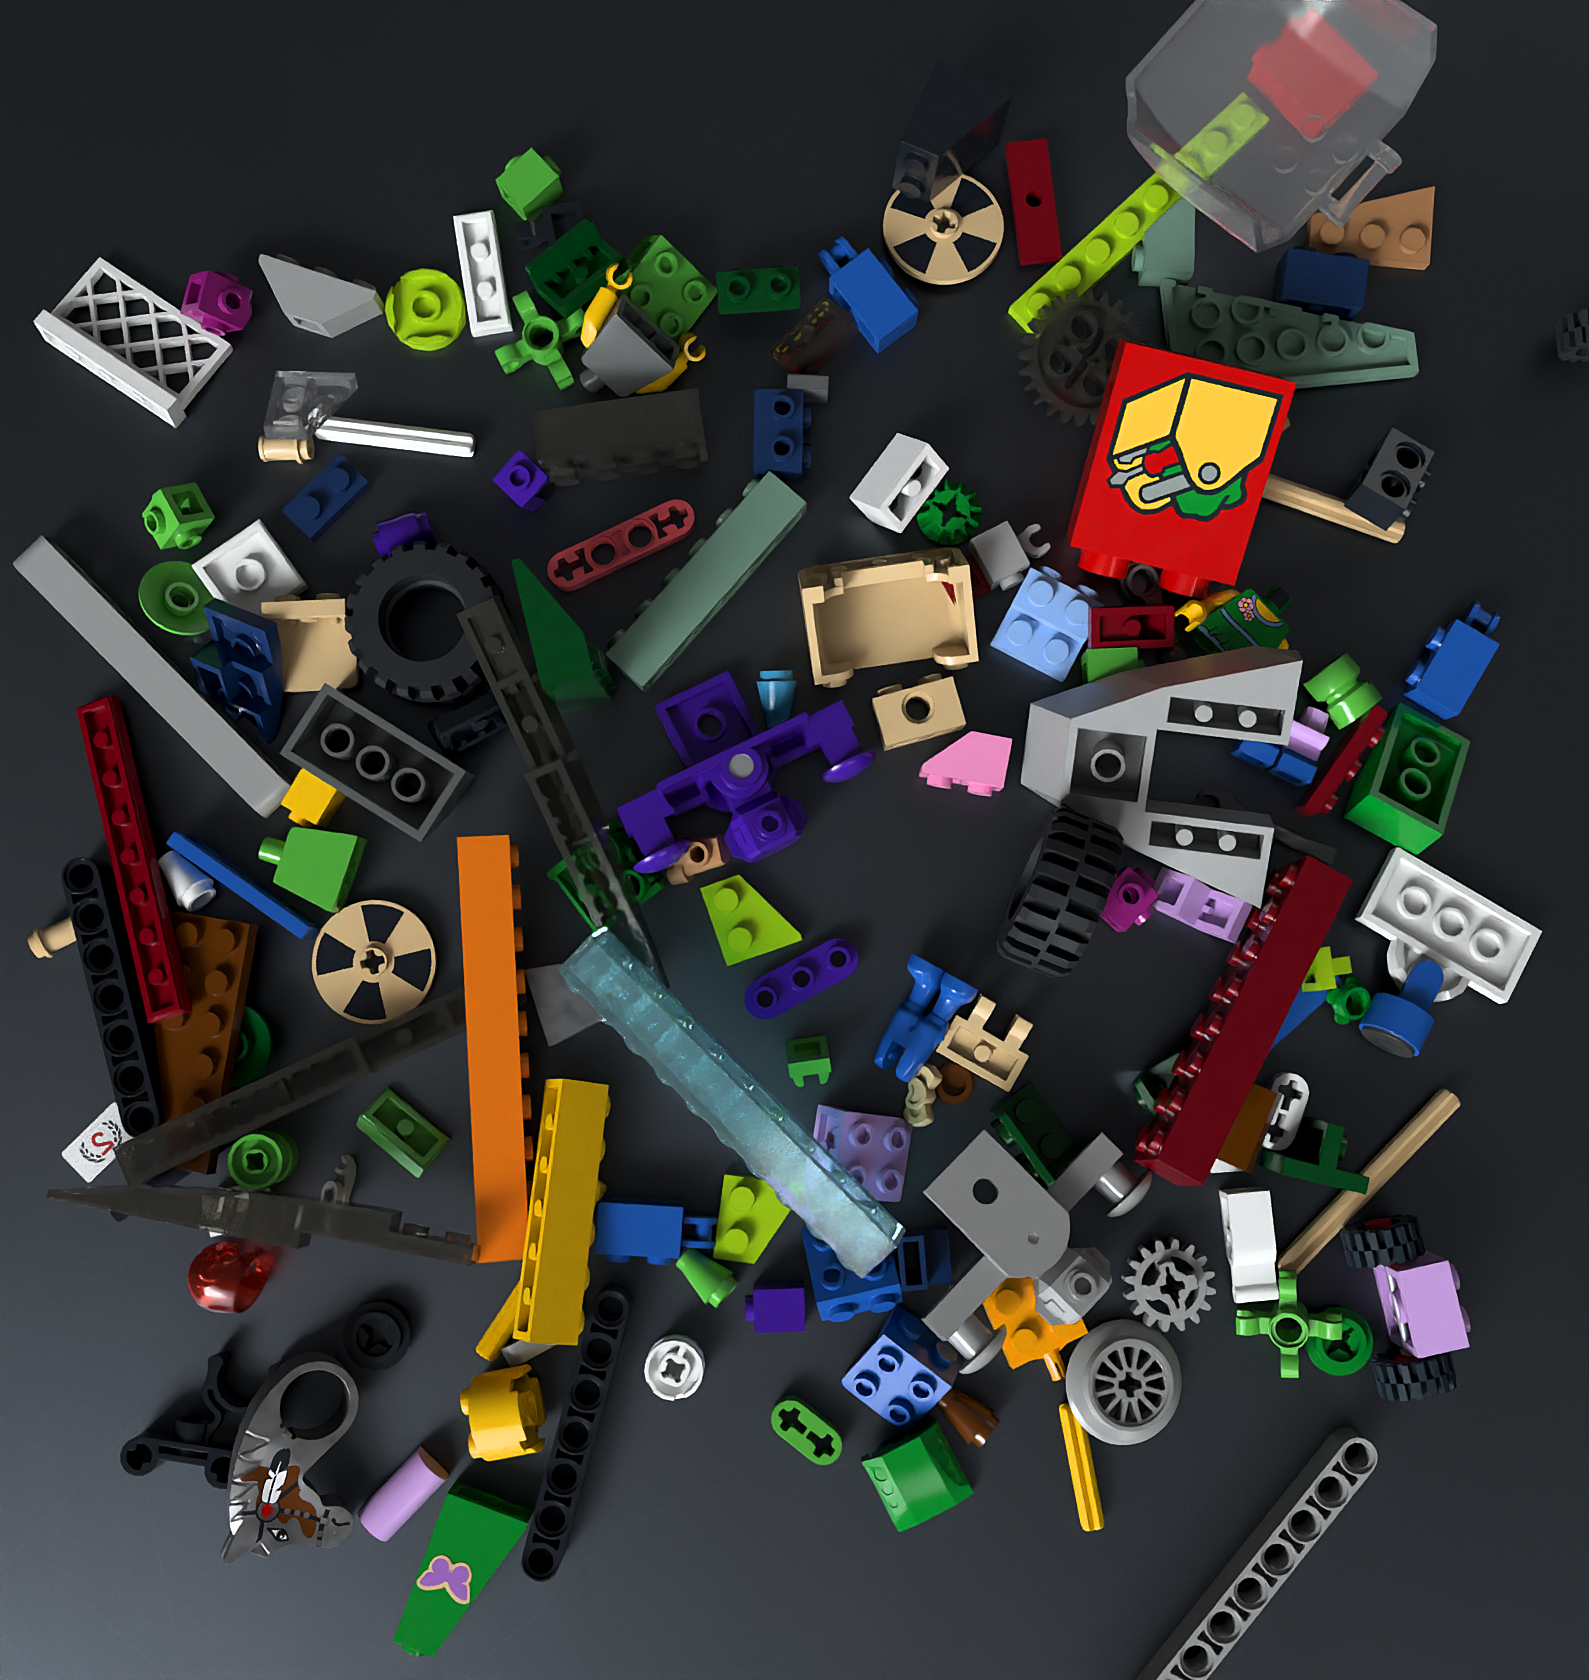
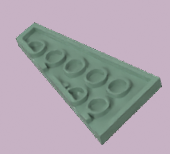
M1163 277L1159 283L1168 350L1284 377L1297 383L1295 389L1410 378L1419 373L1414 332L1365 322L1364 324L1340 320L1339 316L1328 313L1317 315L1303 312L1300 307L1241 294L1238 297L1213 292V288L1199 285L1197 288L1176 284V280Z

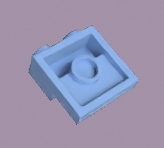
M1040 566L1038 571L1030 568L990 646L1063 682L1082 645L1088 638V607L1104 606V604L1097 601L1098 593L1086 586L1077 585L1074 590L1061 583L1062 575L1049 567Z

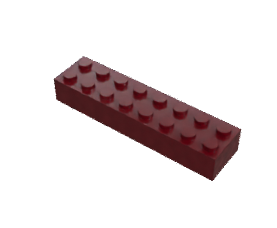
M1309 855L1293 863L1288 862L1284 867L1278 870L1274 869L1269 874L1264 885V891L1267 893L1261 903V909L1254 906L1245 921V926L1249 929L1243 941H1237L1230 950L1226 960L1230 966L1224 978L1219 977L1212 986L1208 995L1212 1002L1206 1014H1200L1194 1022L1190 1031V1036L1194 1038L1187 1052L1183 1050L1176 1058L1171 1069L1175 1076L1169 1088H1163L1155 1099L1152 1110L1156 1114L1150 1126L1145 1125L1135 1139L1133 1147L1137 1152L1133 1158L1134 1162L1177 1186L1204 1185L1353 882L1352 879Z

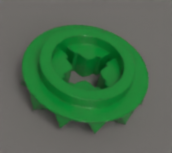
M945 479L937 484L916 512L917 521L922 532L930 540L942 545H957L968 540L976 532L981 520L982 507L976 492L971 491L963 482L957 483ZM953 498L957 499L955 503L957 504L956 512L961 514V517H952L943 527L941 526L943 512L938 507L940 505L947 507L949 502H952Z
M1327 1306V1309L1322 1312L1342 1313V1332L1344 1330L1346 1332L1343 1341L1350 1351L1347 1353L1336 1346L1329 1350L1328 1346L1332 1340L1316 1336H1308L1304 1348L1313 1364L1322 1371L1336 1376L1352 1374L1361 1369L1371 1356L1373 1349L1371 1329L1366 1320L1357 1312L1347 1307Z

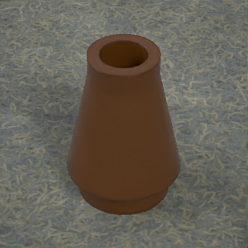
M953 1387L935 1404L968 1444L972 1441L979 1448L985 1443L1000 1421L992 1414L994 1411L992 1408L970 1398Z

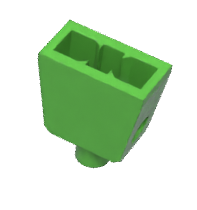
M292 827L286 842L269 836L265 837L259 850V859L278 865L273 879L275 884L327 911L339 913L340 910L345 908L367 839L351 834Z

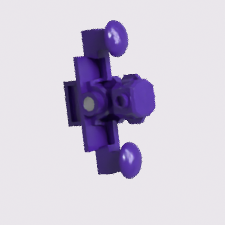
M729 671L654 705V710L685 770L658 782L655 790L616 808V814L629 840L635 838L645 858L638 862L633 869L638 873H655L674 865L682 859L690 848V840L687 839L676 843L666 822L702 804L713 811L733 814L724 840L732 856L754 863L789 847L800 839L808 818L798 800L789 799L783 794L772 791L771 788L778 768L821 748L831 769L822 774L820 778L827 783H838L849 780L866 770L874 761L876 750L863 751L853 732L855 725L842 700L809 716L804 712L760 733ZM704 716L716 717L721 723L720 732L713 736L702 734L697 725L699 720Z

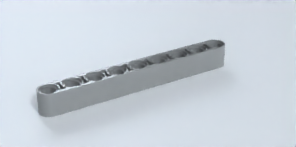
M42 534L12 562L15 568L256 812L268 818L281 805V801L292 785L289 778L56 543Z
M1341 1427L1330 1434L1135 1680L1208 1679L1374 1470L1378 1454L1374 1445L1367 1438L1351 1427ZM1359 1443L1360 1448L1357 1456L1346 1460L1345 1451L1347 1447L1351 1444ZM1325 1477H1333L1332 1487L1326 1492H1318L1320 1481ZM1307 1510V1517L1302 1524L1297 1526L1291 1525V1519L1296 1512ZM1281 1544L1280 1552L1276 1557L1271 1559L1264 1558L1265 1551L1270 1545ZM1254 1578L1252 1588L1245 1592L1237 1591L1238 1585L1243 1579ZM1221 1611L1228 1612V1616L1222 1624H1210L1212 1617L1216 1613ZM1194 1645L1201 1646V1650L1196 1657L1191 1659L1183 1657L1189 1647Z

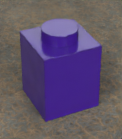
M804 1281L754 1283L753 1295H745L746 1321H754V1333L806 1331Z

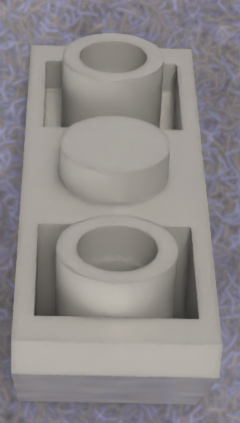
M260 254L258 262L284 314L296 327L333 338L384 312L385 304L378 295L376 288L365 281L353 279L352 283L338 279L335 273L322 267H315L314 271L301 267L299 262L282 254H277L276 258Z

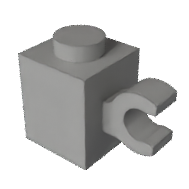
M1005 521L970 540L967 550L969 554L973 555L990 588H992L991 590L1001 586L1002 590L1005 591L1016 586L1025 579L1022 574L1027 571L1030 565L1027 556L1030 558H1040L1048 552L1051 547L1049 542L1041 547H1034L1029 541V537L1035 535L1041 529L1039 524L1030 525L1020 535L1015 536L1008 521Z

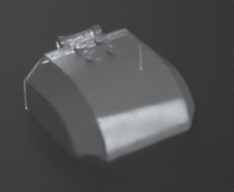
M1195 0L1126 77L1128 138L1148 164L1179 195L1257 254L1289 241L1317 210L1324 213L1332 224L1342 228L1352 218V210L1387 173L1392 174L1402 163L1397 152L1381 140L1406 114L1436 60L1437 25L1400 0ZM1366 156L1375 161L1339 201L1331 196Z

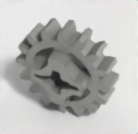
M1157 1237L1152 1238L1153 1249L1147 1250L1142 1245H1139L1137 1247L1141 1255L1139 1260L1129 1257L1126 1260L1133 1268L1132 1273H1124L1121 1276L1125 1282L1131 1284V1288L1122 1292L1123 1296L1127 1300H1136L1131 1305L1130 1310L1135 1315L1145 1311L1143 1322L1150 1327L1157 1319L1159 1328L1163 1332L1168 1331L1170 1322H1174L1180 1331L1185 1330L1184 1320L1187 1318L1198 1324L1200 1318L1196 1311L1199 1308L1207 1311L1211 1309V1306L1204 1300L1205 1295L1216 1294V1289L1206 1284V1280L1215 1276L1214 1271L1210 1268H1202L1208 1260L1207 1257L1202 1253L1192 1257L1195 1246L1189 1242H1186L1179 1249V1242L1175 1237H1169L1167 1246H1164ZM1171 1257L1185 1260L1191 1268H1175ZM1152 1263L1151 1271L1146 1278H1143L1146 1269ZM1167 1273L1176 1280V1282L1171 1284L1170 1295L1160 1287L1166 1284ZM1194 1290L1192 1297L1185 1304V1300L1188 1297L1190 1291ZM1159 1299L1163 1301L1167 1311L1151 1307L1146 1300L1154 1301Z

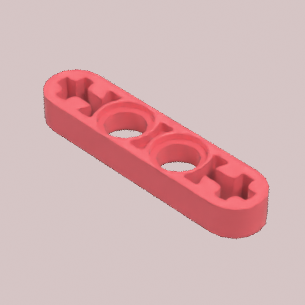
M678 499L670 500L557 553L548 563V576L554 586L561 591L570 592L586 586L687 538L695 529L696 520L693 509L687 502ZM677 510L679 515L687 514V517L683 519L684 527L677 529L675 524H670L662 528L665 537L659 539L657 528L652 520L658 518L661 526L671 520L670 513ZM646 527L650 530L652 538L648 545L640 548L633 546L629 542V534L634 528ZM601 544H608L615 550L613 560L606 565L597 564L592 558L594 549ZM584 553L588 565L593 570L586 574L584 566H581L572 572L574 578L570 581H566L563 576L556 577L561 572L560 565L567 562L570 567L581 564L582 562L578 555Z

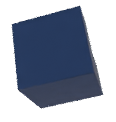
M946 1226L894 1230L898 1279L902 1292L928 1290V1285L953 1283L949 1234Z

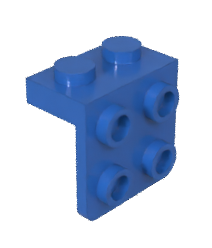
M871 1208L807 1223L802 1227L801 1232L814 1295L822 1321L843 1322L851 1319L856 1313L869 1310L874 1313L886 1312L893 1309L895 1304L903 1303L884 1216L879 1208Z
M897 1304L888 1314L877 1339L845 1373L842 1385L900 1431L907 1432L952 1388L964 1357L951 1343L942 1341L932 1330L921 1323L916 1316L908 1313Z

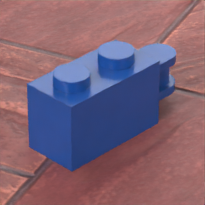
M839 236L835 239L836 245L828 251L822 249L817 253L820 262L831 275L829 277V293L877 354H879L916 326L917 308L919 307L917 300L907 288L901 289L893 280V271L883 257L879 256L876 258L869 248L858 255L843 236ZM846 259L848 263L840 268L838 263Z
M1474 600L1468 606L1460 620L1455 619L1444 626L1438 625L1431 632L1425 642V647L1429 648L1422 662L1417 660L1412 665L1404 679L1409 684L1402 696L1443 720L1459 715L1500 645L1492 640L1490 636L1497 626L1501 614L1496 611L1491 614L1480 608L1481 603L1477 600ZM1471 623L1481 627V630L1477 631L1470 627Z
M602 1197L598 1202L595 1253L605 1254V1260L612 1262H629L630 1256L647 1257V1263L669 1265L672 1264V1258L680 1259L683 1247L715 1248L716 1240L712 1239V1225L717 1224V1217L685 1214L686 1202ZM684 1223L696 1224L695 1237H683Z

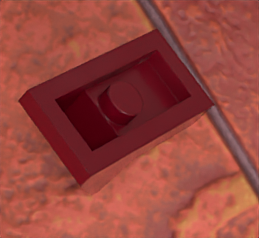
M1127 602L1122 603V606L1088 607V649L1174 647V605Z

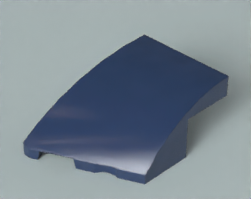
M214 598L203 606L213 640L190 656L199 688L213 701L221 704L236 720L243 717L248 719L259 729V739L269 744L276 739L283 698V659L277 624L272 620Z

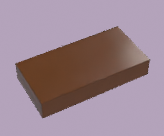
M1253 1083L1217 1159L1251 1173L1282 1095Z

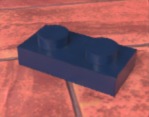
M339 454L282 511L315 542L371 485Z

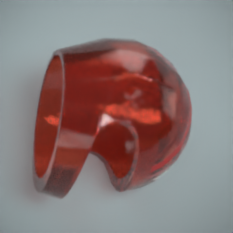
M218 1242L209 1245L195 1256L189 1266L188 1290L195 1302L205 1310L214 1313H243L254 1304L263 1291L272 1270V1255L260 1246L252 1247L240 1254V1248L235 1242ZM257 1261L254 1272L248 1275L245 1274L251 1265Z

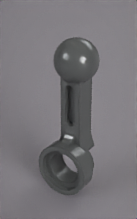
M1131 561L1126 578H1117V588L1120 594L1130 601L1164 604L1161 587L1158 586L1160 577L1157 569L1154 566ZM1139 569L1144 570L1149 577L1148 587L1141 593L1133 588L1131 582L1133 574ZM1175 629L1174 647L1159 648L1158 661L1160 664L1191 658L1189 647L1186 643L1179 640Z

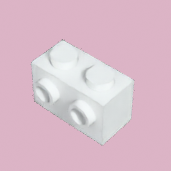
M897 433L849 498L871 522L901 533L949 470V467L928 443Z

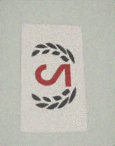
M112 1103L62 1152L63 1158L86 1182H91L135 1139L125 1132L117 1103Z

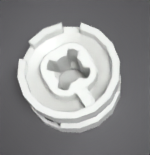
M680 1334L667 1335L655 1342L648 1354L644 1369L646 1382L651 1386L653 1393L662 1399L672 1401L674 1399L687 1398L693 1394L702 1381L705 1367L703 1351L696 1341Z

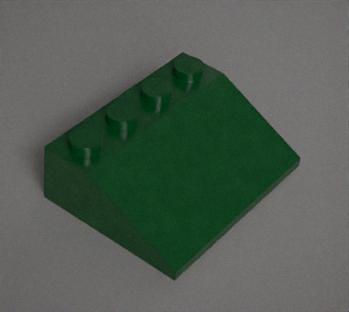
M520 558L511 560L542 689L564 713L612 702L610 690L616 689L611 665H608L607 659L604 658L602 651H599L597 643L591 644L583 631Z

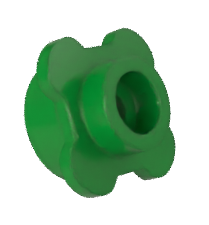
M1349 976L1344 984L1338 988L1329 989L1326 994L1327 1002L1332 1004L1335 1011L1334 1020L1339 1024L1345 1025L1349 1023L1350 1019L1357 1020L1364 1017L1371 1003L1370 995L1366 989L1361 987L1362 982L1358 977Z

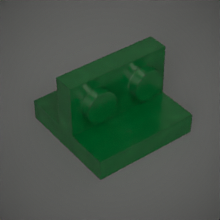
M1304 1116L1296 1156L1266 1149L1262 1151L1260 1166L1282 1175L1362 1194L1367 1193L1370 1177L1337 1167L1338 1160L1341 1161L1347 1148V1137L1343 1135L1345 1127Z

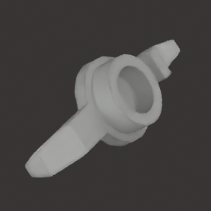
M348 1154L342 1155V1163L335 1168L334 1172L338 1173L337 1179L328 1181L323 1186L321 1193L323 1204L329 1206L325 1218L327 1230L333 1235H338L356 1177L355 1161Z

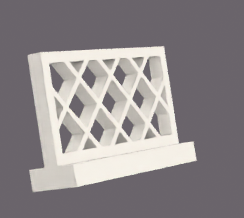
M101 257L96 260L51 313L43 309L33 321L45 341L176 429L187 417L183 410L233 351L230 343L218 335L203 330L200 323L180 314L179 309ZM104 273L116 281L117 292L95 295L94 285ZM144 299L149 303L150 314L127 317L125 301ZM119 302L121 318L98 321L96 305ZM89 306L91 322L73 324L66 319L74 308ZM156 308L162 312L156 313ZM177 321L182 326L183 336L160 339L158 323ZM152 324L154 340L131 343L129 327ZM122 328L124 344L106 346L101 343L100 331ZM189 330L195 334L189 335ZM87 332H93V337ZM210 343L217 348L209 359L193 361L191 345ZM185 346L187 362L164 365L162 349ZM155 350L158 366L139 368L134 365L133 353ZM120 354H126L127 359L122 357ZM188 372L190 382L180 394L167 387V374ZM153 376H159L160 381L155 379Z

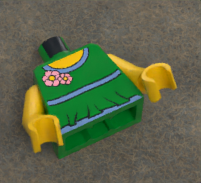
M1276 585L1262 598L1250 588L1241 594L1233 589L1209 593L1206 598L1188 601L1174 612L1176 617L1179 614H1183L1188 618L1189 626L1185 628L1188 632L1187 634L1208 655L1251 646L1279 649L1289 648L1285 637L1290 631V627L1279 615L1292 603V600L1282 588Z

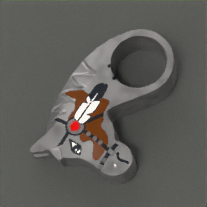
M306 1352L289 1358L263 1382L251 1400L235 1439L228 1475L227 1514L231 1530L221 1549V1556L225 1565L231 1564L246 1552L267 1559L270 1552L277 1551L289 1544H307L323 1548H333L348 1539L354 1521L346 1504L335 1495H318L314 1485L304 1477L305 1472L345 1434L352 1425L358 1410L359 1397L355 1382L343 1365L332 1356L319 1352ZM313 1370H324L337 1375L342 1382V1400L336 1413L327 1422L310 1429H299L292 1426L287 1429L281 1425V1397L287 1386L296 1377Z

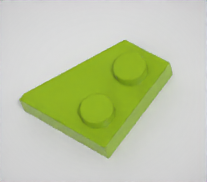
M725 1173L713 1258L755 1264L803 1193L804 1183Z

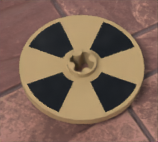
M964 174L930 202L919 198H909L897 190L888 202L883 220L885 245L895 263L912 277L938 285L961 283L982 273L997 256L1004 233L1003 215L995 197L980 182ZM942 222L949 224V228L945 230V233L937 231Z
M383 900L357 902L343 908L339 913L332 916L320 931L312 954L313 978L324 1001L341 1016L363 1024L392 1022L415 1010L424 1001L432 988L437 972V951L434 939L424 922L415 913L399 904ZM373 950L376 956H383L385 963L378 966V973H375L373 968H366L365 961L371 959V951Z

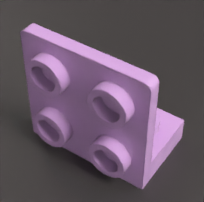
M818 1104L805 1187L834 1197L899 1202L902 1197L913 1125L901 1117L859 1113L831 1105Z

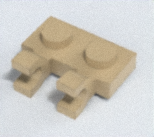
M979 994L967 1019L955 1013L949 1024L944 1041L938 1044L935 1050L1009 1092L1029 1058V1055L1019 1048L1033 1024L1020 1015L1015 1014L1003 1040L983 1029L996 1003L988 997Z

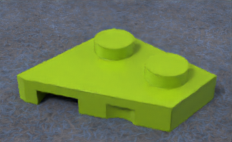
M740 875L700 888L727 966L802 941L801 934Z

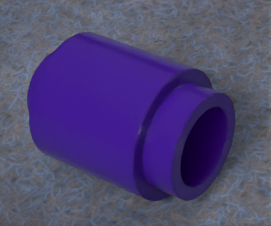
M411 511L377 522L379 531L372 533L379 555H388L389 558L393 556L390 548L401 544L409 550L414 548V541H427L430 545L437 543L426 511L418 514L415 511Z

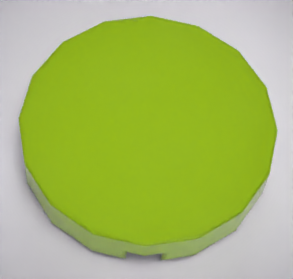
M420 268L405 273L400 277V281L389 290L385 305L389 326L401 342L413 349L432 351L444 348L458 338L466 325L468 309L461 288L447 274L437 269Z

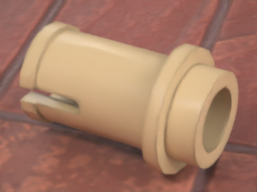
M296 431L294 435H261L259 437V455L264 462L297 460L299 464H304L308 459L314 458L315 446L311 435H305L303 431Z
M71 917L44 929L37 927L33 930V934L28 936L29 946L38 958L44 956L47 958L54 957V951L76 941Z

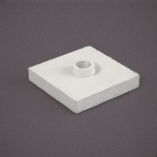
M260 519L192 565V568L214 598L261 616L262 602H275V597L279 595L298 596L309 588Z

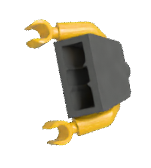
M613 263L606 271L607 286L605 288L600 287L584 315L580 339L585 348L581 360L588 368L580 374L581 383L591 393H597L607 385L619 397H627L634 392L644 394L664 391L687 369L686 363L689 360L699 361L704 358L706 348L701 344L693 352L688 353V346L697 337L694 333L683 334L677 345L625 294L621 295L618 299L616 296L618 290L628 288L632 283L633 276L629 272L623 283L616 284L613 281L612 275L619 263Z

